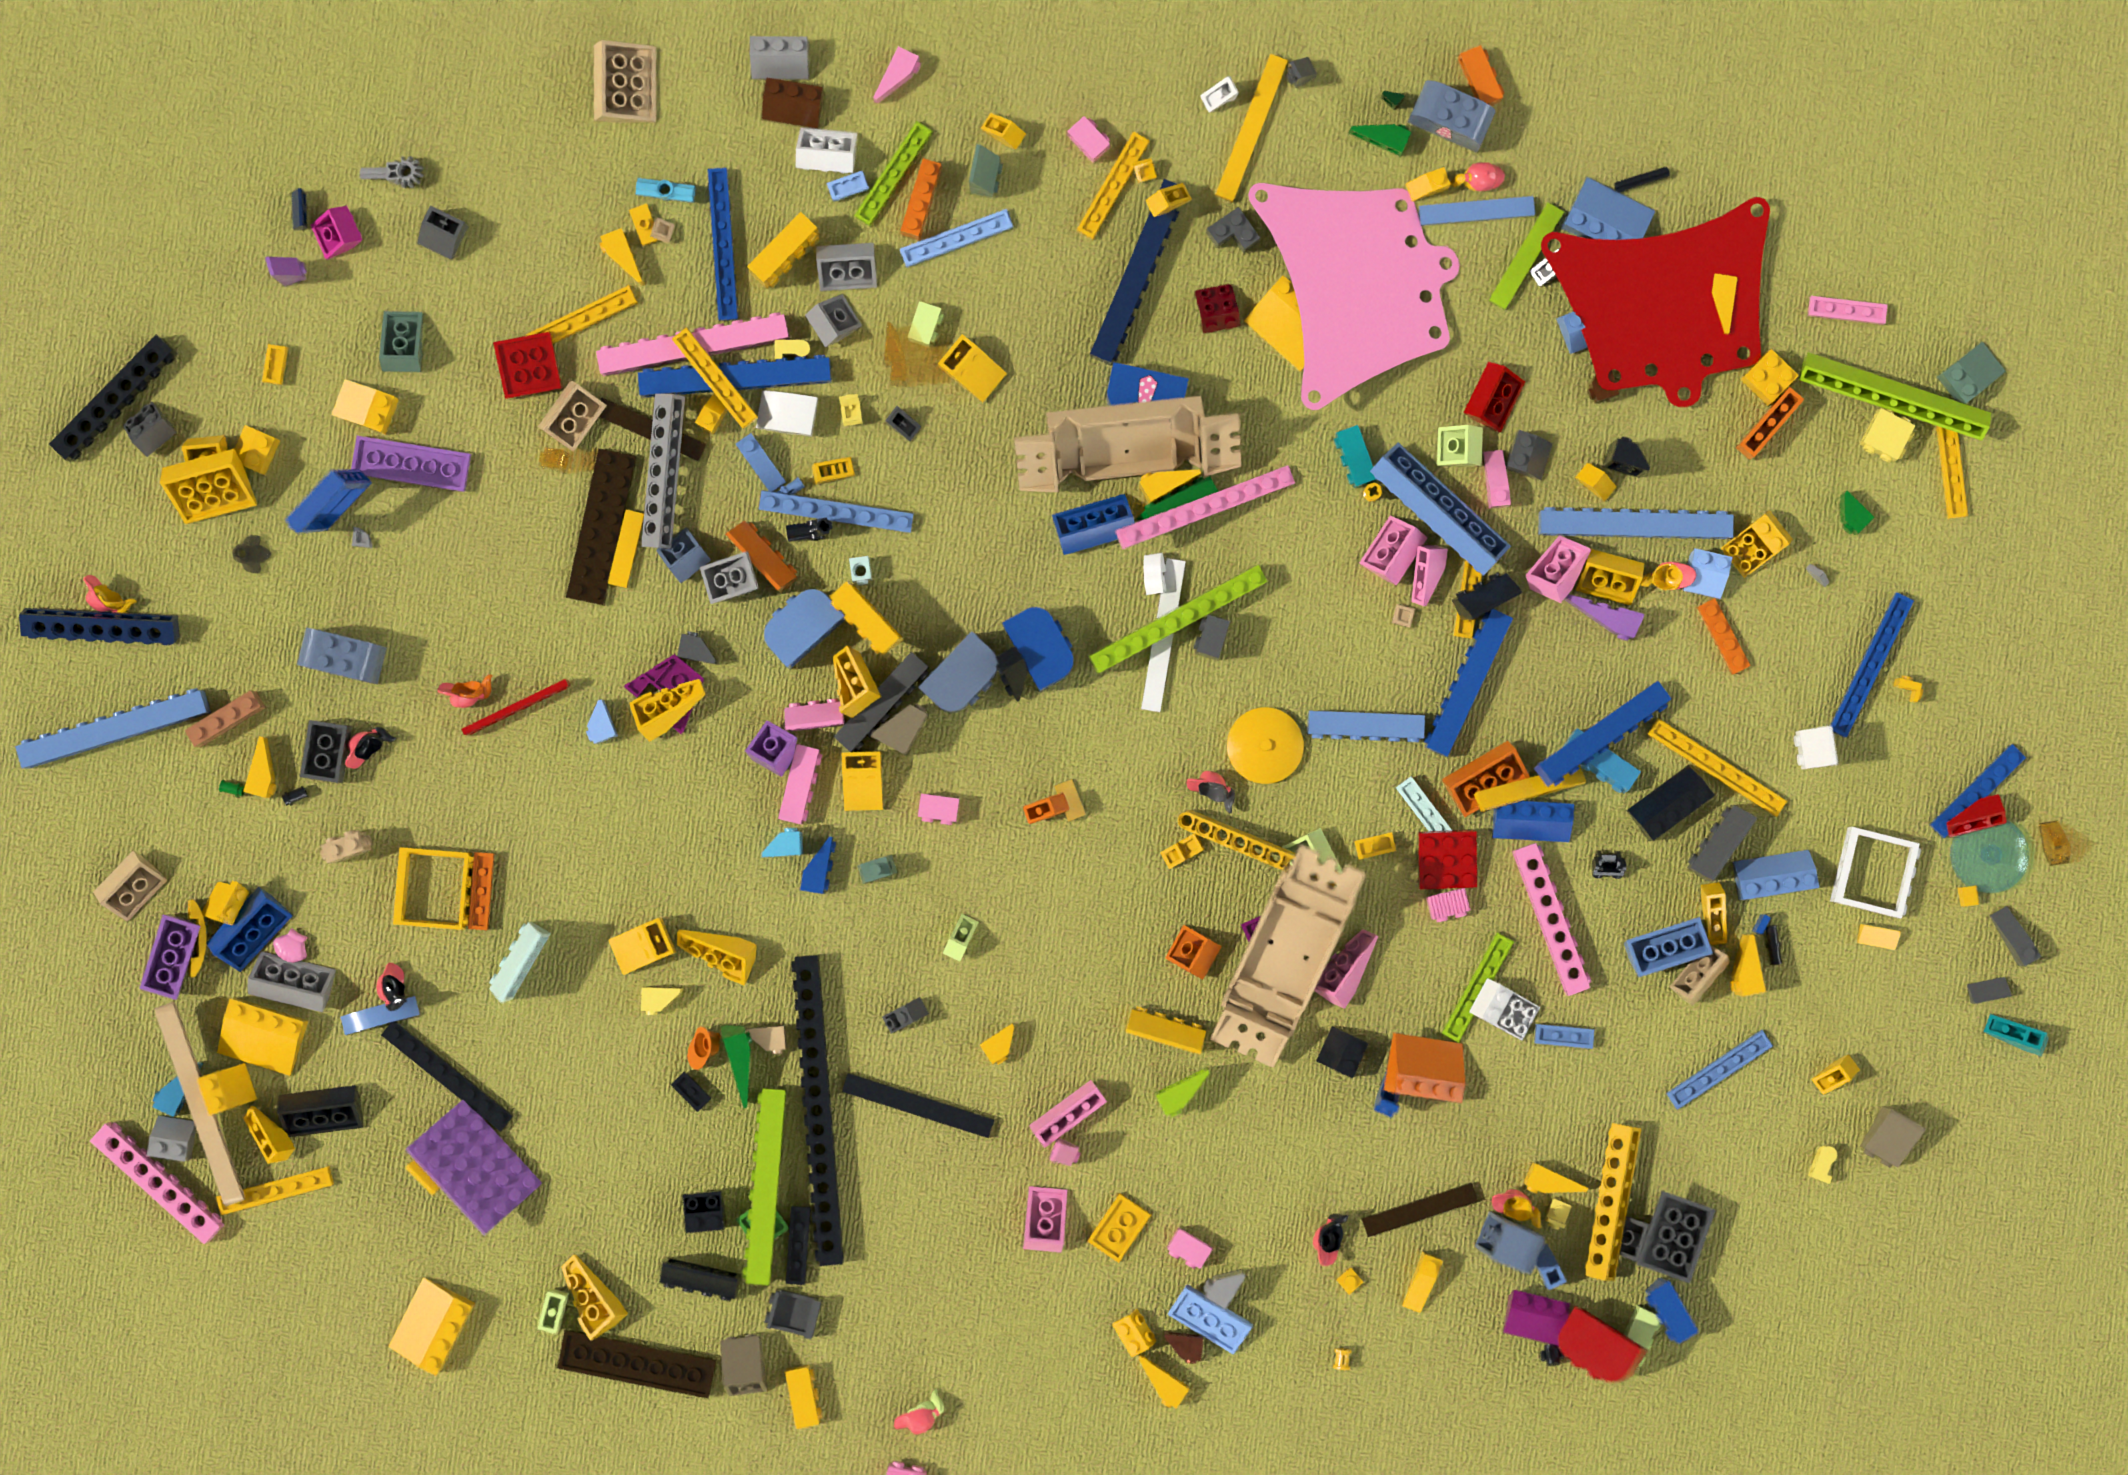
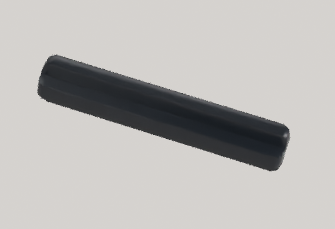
M1667 167L1659 168L1614 183V188L1617 193L1669 178L1670 172Z

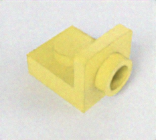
M1553 1198L1544 1220L1549 1222L1548 1226L1559 1230L1562 1227L1565 1229V1222L1572 1206Z

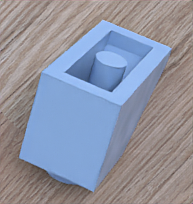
M602 699L598 700L587 725L589 730L586 731L590 742L593 741L594 744H599L618 736L605 701Z

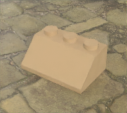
M571 380L538 427L574 452L607 405Z
M132 851L93 893L102 906L128 922L167 879L148 860Z
M1711 945L1713 954L1692 960L1670 985V988L1692 1006L1701 999L1703 993L1712 986L1714 980L1730 963L1725 953Z

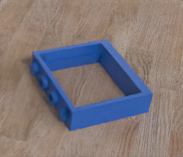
M360 469L331 470L285 520L289 523V528L293 529L296 533L327 531L372 482Z

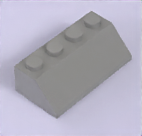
M261 951L248 977V994L323 1012L330 997L336 970L303 961L287 962L278 955Z

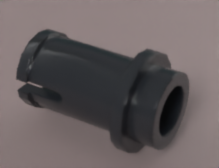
M304 786L291 792L286 791L282 795L286 806H292L294 802L308 797Z

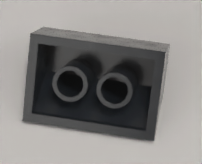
M1622 436L1621 439L1618 438L1608 445L1603 468L1640 478L1650 470V466L1638 444L1632 442L1633 439Z
M1496 572L1488 576L1489 580L1483 583L1481 580L1473 584V589L1469 591L1464 589L1456 593L1457 597L1452 599V602L1461 620H1472L1523 592L1507 573L1500 574Z

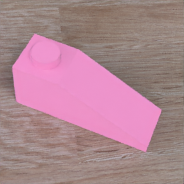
M901 47L897 48L873 97L875 103L881 102L911 79L914 73L917 74L921 66L919 56Z
M1503 450L1483 452L1489 509L1509 507L1511 505Z
M1437 545L1418 546L1411 602L1427 606L1446 568L1447 548Z
M1057 1138L1050 1153V1160L1071 1166L1073 1162L1077 1163L1081 1153L1078 1152V1146Z

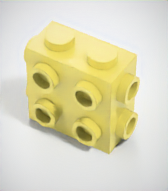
M1880 408L1875 412L1859 445L1863 446V450L1868 453H1877L1886 462H1894L1898 458L1901 459L1905 454L1906 449L1904 447L1907 442L1912 440L1915 434L1913 432L1915 425L1911 424V420L1908 418H1899L1894 415L1893 411Z

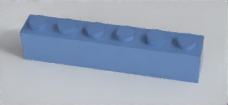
M1308 711L1307 734L1317 739H1323V735H1331V739H1342V736H1350V740H1362V737H1369L1370 741H1381V737H1384L1392 742H1400V738H1408V742H1419V739L1424 738L1425 715Z

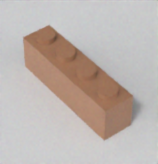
M250 690L189 727L185 732L194 747L201 748L266 707L258 693Z

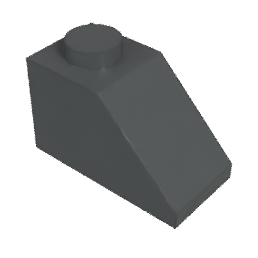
M687 631V635L681 634L678 657L717 665L716 658L704 640L698 637V633Z

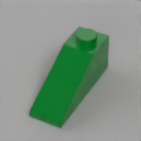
M1395 124L1351 126L1348 134L1401 157L1411 131L1402 124H1398V126Z

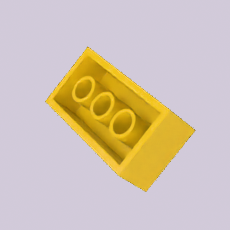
M800 212L747 266L750 273L766 289L770 286L774 287L779 281L778 277L782 273L786 274L793 267L792 263L796 259L800 260L806 254L805 250L809 246H814L819 241L820 233L818 228Z

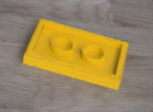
M1119 1193L1087 1242L1119 1263L1151 1217V1214Z

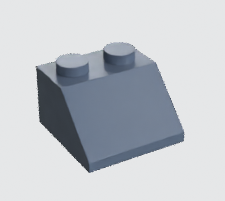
M687 527L672 538L671 549L656 550L680 583L689 579L700 567L705 566L711 561Z

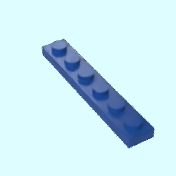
M2010 744L1929 825L1942 838H1945L1948 835L1946 823L1977 800L1987 797L2026 757L2013 744Z

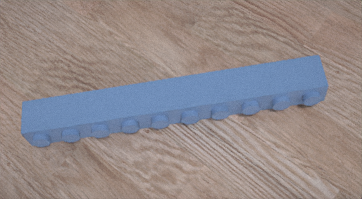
M1545 507L1544 510L1539 512L1538 535L1686 539L1733 538V515L1728 514V511H1716V514H1709V511H1697V514H1689V510H1678V513H1670V510H1659V513H1651L1650 509H1641L1640 513L1632 512V509H1620V512H1613V509L1604 508L1601 509V512H1594V508H1582V511H1575V508H1563V511H1555V507Z
M198 688L186 691V695L174 694L168 696L169 700L163 702L161 699L149 702L150 705L143 707V705L132 707L130 712L118 711L113 713V717L107 719L106 716L94 719L95 722L90 724L88 722L76 724L77 728L74 729L67 727L57 730L58 733L51 735V733L40 735L38 740H23L21 745L15 746L21 768H33L210 714L211 710L205 691H198Z

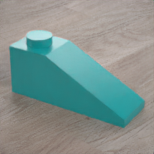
M1990 1014L1984 1029V1033L2041 1057L2049 1040L2046 1032Z

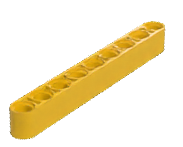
M1187 810L1178 817V824L1181 828L1283 870L1285 865L1290 867V860L1294 859L1297 854L1193 810ZM1185 815H1189L1192 818L1191 824L1185 822ZM1203 822L1209 825L1210 830L1208 832L1202 829ZM1220 830L1227 832L1226 839L1220 837ZM1238 837H1242L1245 840L1244 846H1240L1237 843ZM1256 844L1263 848L1261 854L1255 851ZM1273 852H1278L1280 854V861H1276L1273 859ZM1317 874L1315 876L1309 875L1317 880L1319 878ZM1329 882L1327 883L1328 885H1331V886H1333V887L1336 885L1335 882H1334V883H1329Z

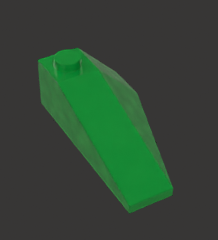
M722 1025L720 1026L722 1038L743 1108H747L750 1068L749 1043H752L749 1031L745 1032L744 1026Z

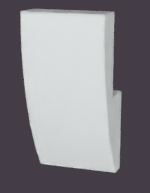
M1163 553L1144 556L1146 595L1166 592L1163 572H1166Z

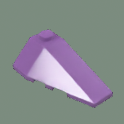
M1569 594L1564 599L1612 634L1618 635V639L1624 641L1635 638L1644 617L1642 613L1621 607L1613 610L1608 604H1593L1592 600Z

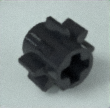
M1551 1344L1545 1345L1544 1350L1540 1352L1541 1362L1546 1361V1366L1560 1365V1360L1565 1358L1559 1346Z

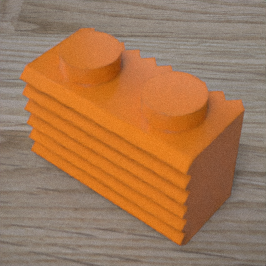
M1062 792L1023 807L1028 823L1032 824L1068 811L1069 805L1065 794Z

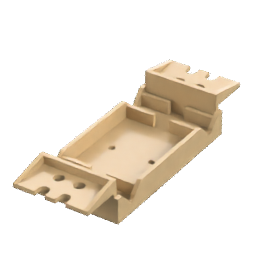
M1201 396L1046 413L1048 434L1014 438L1016 455H1025L1024 459L1016 460L1017 469H1027L1025 473L1018 474L1020 491L1059 492L1058 484L1067 478L1070 473L1076 474V476L1085 481L1145 475L1149 472L1154 474L1155 472L1175 471L1183 461H1189L1191 464L1203 468L1204 476L1241 467V451L1231 449L1232 446L1240 445V435L1231 436L1230 434L1240 431L1239 414L1204 417ZM1212 434H1218L1216 438L1210 437ZM1213 448H1219L1217 452L1211 451ZM1045 453L1046 455L1043 457H1039L1037 454ZM1040 467H1046L1047 469L1044 470V471H1041L1039 468H1040Z
M1302 844L1291 866L1285 865L1223 996L1221 1006L1224 1007V1010L1210 1040L1228 1048L1232 1041H1238L1240 1046L1237 1052L1243 1055H1247L1249 1049L1254 1048L1258 1052L1255 1060L1273 1068L1289 1036L1292 1037L1298 1020L1309 1002L1339 939L1346 919L1355 905L1356 894L1366 874L1349 865H1346L1343 872H1337L1335 866L1338 860L1328 857L1325 864H1319L1317 858L1320 852ZM1315 873L1319 878L1317 880L1309 875ZM1333 881L1337 886L1335 888L1327 883ZM1307 955L1309 959H1304V956ZM1240 1024H1245L1248 1027L1247 1031L1242 1032L1239 1030L1238 1026ZM1258 1032H1263L1265 1034V1038L1258 1039L1256 1037V1034Z

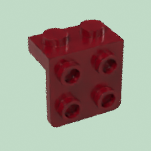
M1231 284L1195 291L1203 334L1240 327L1239 309Z

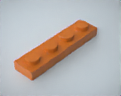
M1713 598L1698 606L1697 609L1731 674L1734 675L1751 666L1716 599Z
M474 852L468 929L489 930L494 853Z

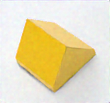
M1977 885L1958 887L1961 907L1980 904Z

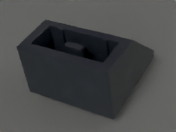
M721 1191L682 1194L685 1233L725 1230L727 1227Z

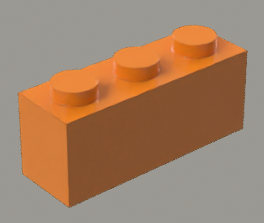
M1479 45L1460 53L1458 60L1474 98L1490 106L1501 102L1504 90L1502 85L1496 81L1497 74L1494 67L1489 65L1487 50H1483L1482 46Z

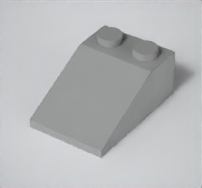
M748 551L700 567L710 604L723 602L759 589Z

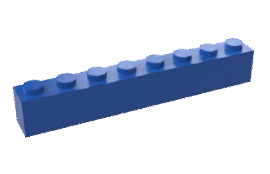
M1495 609L1484 613L1481 620L1484 623L1481 629L1477 628L1473 636L1475 642L1473 646L1468 647L1465 653L1467 659L1465 663L1460 664L1457 670L1459 676L1456 681H1452L1448 689L1451 693L1448 698H1444L1440 706L1443 710L1440 716L1436 715L1432 725L1435 727L1432 733L1428 732L1424 742L1427 743L1425 748L1443 757H1448L1513 620L1512 617Z
M1656 681L1534 768L1547 787L1551 784L1557 786L1565 780L1563 778L1564 775L1569 773L1571 776L1578 771V765L1581 763L1588 764L1595 759L1593 757L1595 753L1602 754L1608 750V744L1612 741L1614 744L1618 743L1624 738L1622 734L1627 731L1632 733L1639 728L1637 725L1639 722L1643 721L1646 723L1654 717L1652 713L1655 711L1660 713L1668 707L1667 703L1672 698L1660 682Z

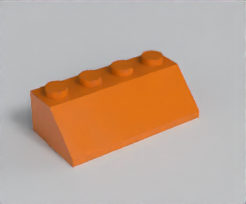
M743 521L728 531L726 535L742 552L748 551L750 561L781 594L798 579L795 575L797 571L791 564L786 566L782 561L784 557L778 550L775 552L769 547L771 543L765 536L762 538L756 533L758 529L752 522L747 524Z
M1507 740L1446 776L1442 781L1462 815L1467 817L1480 809L1474 796L1476 792L1527 779L1530 776L1516 748Z

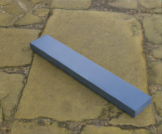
M1529 196L1419 206L1420 225L1535 216L1534 198Z
M1760 1030L1668 1091L1666 1095L1678 1110L1773 1047L1764 1031Z

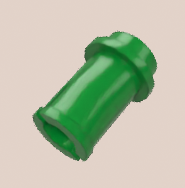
M222 780L219 785V791L233 794L235 797H243L245 785L240 782L236 784Z

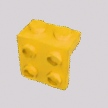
M233 880L230 885L218 882L202 910V915L232 926L250 891L239 882Z

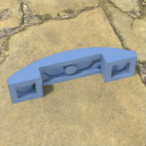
M416 997L405 998L407 1002L394 1011L387 1010L385 1004L341 1016L345 1035L420 1015Z

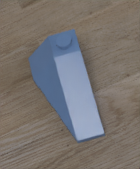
M1575 312L1556 319L1570 354L1587 348L1581 329L1586 327Z

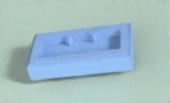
M863 170L827 183L833 202L869 190Z

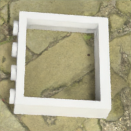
M1848 827L1830 902L1902 919V916L1907 911L1906 899L1912 891L1910 883L1916 874V867L1914 866L1916 859L1918 860L1920 857V844L1855 827ZM1858 835L1910 848L1895 911L1843 898Z

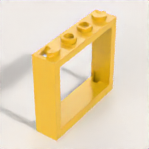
M400 847L393 924L465 930L469 922L467 907H470L471 897L469 895V888L472 885V876H470L474 861L472 853ZM411 854L464 858L459 923L405 919Z

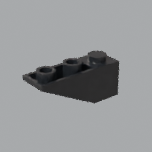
M1014 646L995 657L998 662L995 666L999 674L1002 675L1000 678L1006 686L1005 689L1010 697L1014 696L1018 702L1021 698L1028 668L1019 650Z

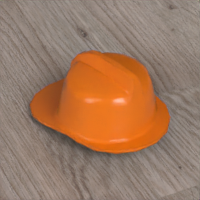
M705 1027L697 1028L695 1036L689 1045L687 1055L688 1062L693 1069L699 1070L703 1068L708 1058L718 1053L720 1033L708 1031Z

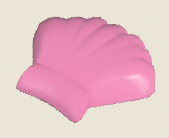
M291 928L288 934L280 936L273 941L275 952L281 959L287 962L295 963L302 961L307 957L304 942L308 937Z

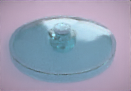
M2007 820L2005 824L1955 836L1951 845V864L1957 877L1966 886L1977 885L1978 892L1998 893L2013 887L2023 877L2029 862V848L2023 833L2017 826Z

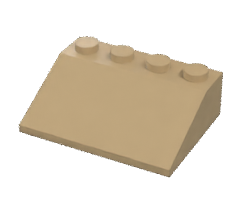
M601 40L594 45V121L611 123L656 122V46Z

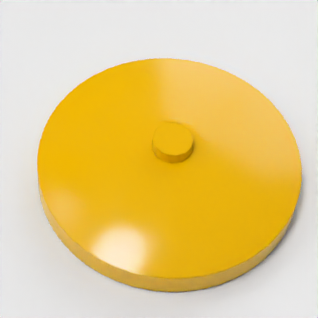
M1261 707L1244 713L1235 721L1228 734L1227 754L1234 769L1251 782L1271 784L1287 778L1298 767L1303 755L1304 742L1299 726L1288 714L1275 708Z

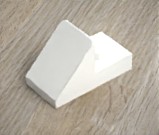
M1228 76L1203 93L1201 98L1207 110L1213 112L1226 102L1234 101L1239 92L1231 77Z

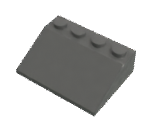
M1662 1191L1636 1264L1690 1283L1716 1210Z

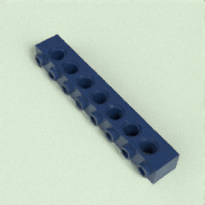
M24 608L19 614L21 636H28L30 639L47 637L49 640L66 638L69 641L85 639L88 642L104 640L107 643L123 641L127 644L142 642L146 645L161 643L168 646L174 644L179 638L178 615ZM39 622H42L45 627H42ZM58 623H61L64 628H61ZM77 624L82 625L84 629L79 628ZM96 625L101 626L103 630L98 629ZM115 626H119L122 631L117 630ZM135 627H138L141 632H138ZM154 628L159 629L160 633H157Z

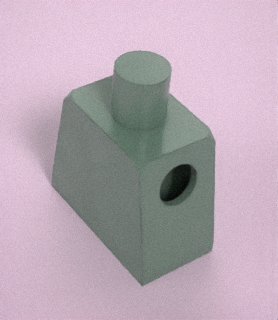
M892 855L857 866L863 884L898 873Z

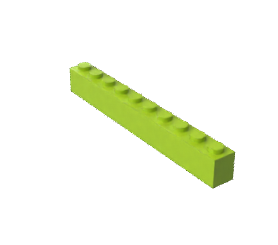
M1808 352L1801 366L1800 381L1981 441L1990 427L1991 412Z
M1254 565L1088 655V658L1095 671L1101 673L1263 585L1267 580L1260 566Z
M762 1088V1092L758 1093V1104H761L760 1112L757 1111L756 1123H759V1131H755L754 1142L758 1143L757 1150L753 1151V1162H756V1169L752 1170L751 1173L754 1189H750L749 1201H753L752 1209L748 1210V1220H751V1228H747L746 1240H749V1248H745L744 1259H748L747 1267L743 1269V1279H746V1284L770 1285L787 1090Z

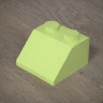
M1472 425L1439 427L1437 466H1482L1483 428Z

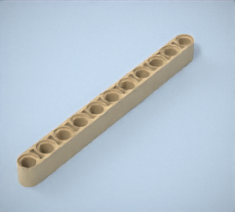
M175 1002L155 1008V1014L222 1201L225 1206L245 1200V1195L216 1114L210 1116L208 1114L197 1078L202 1077L178 1008Z

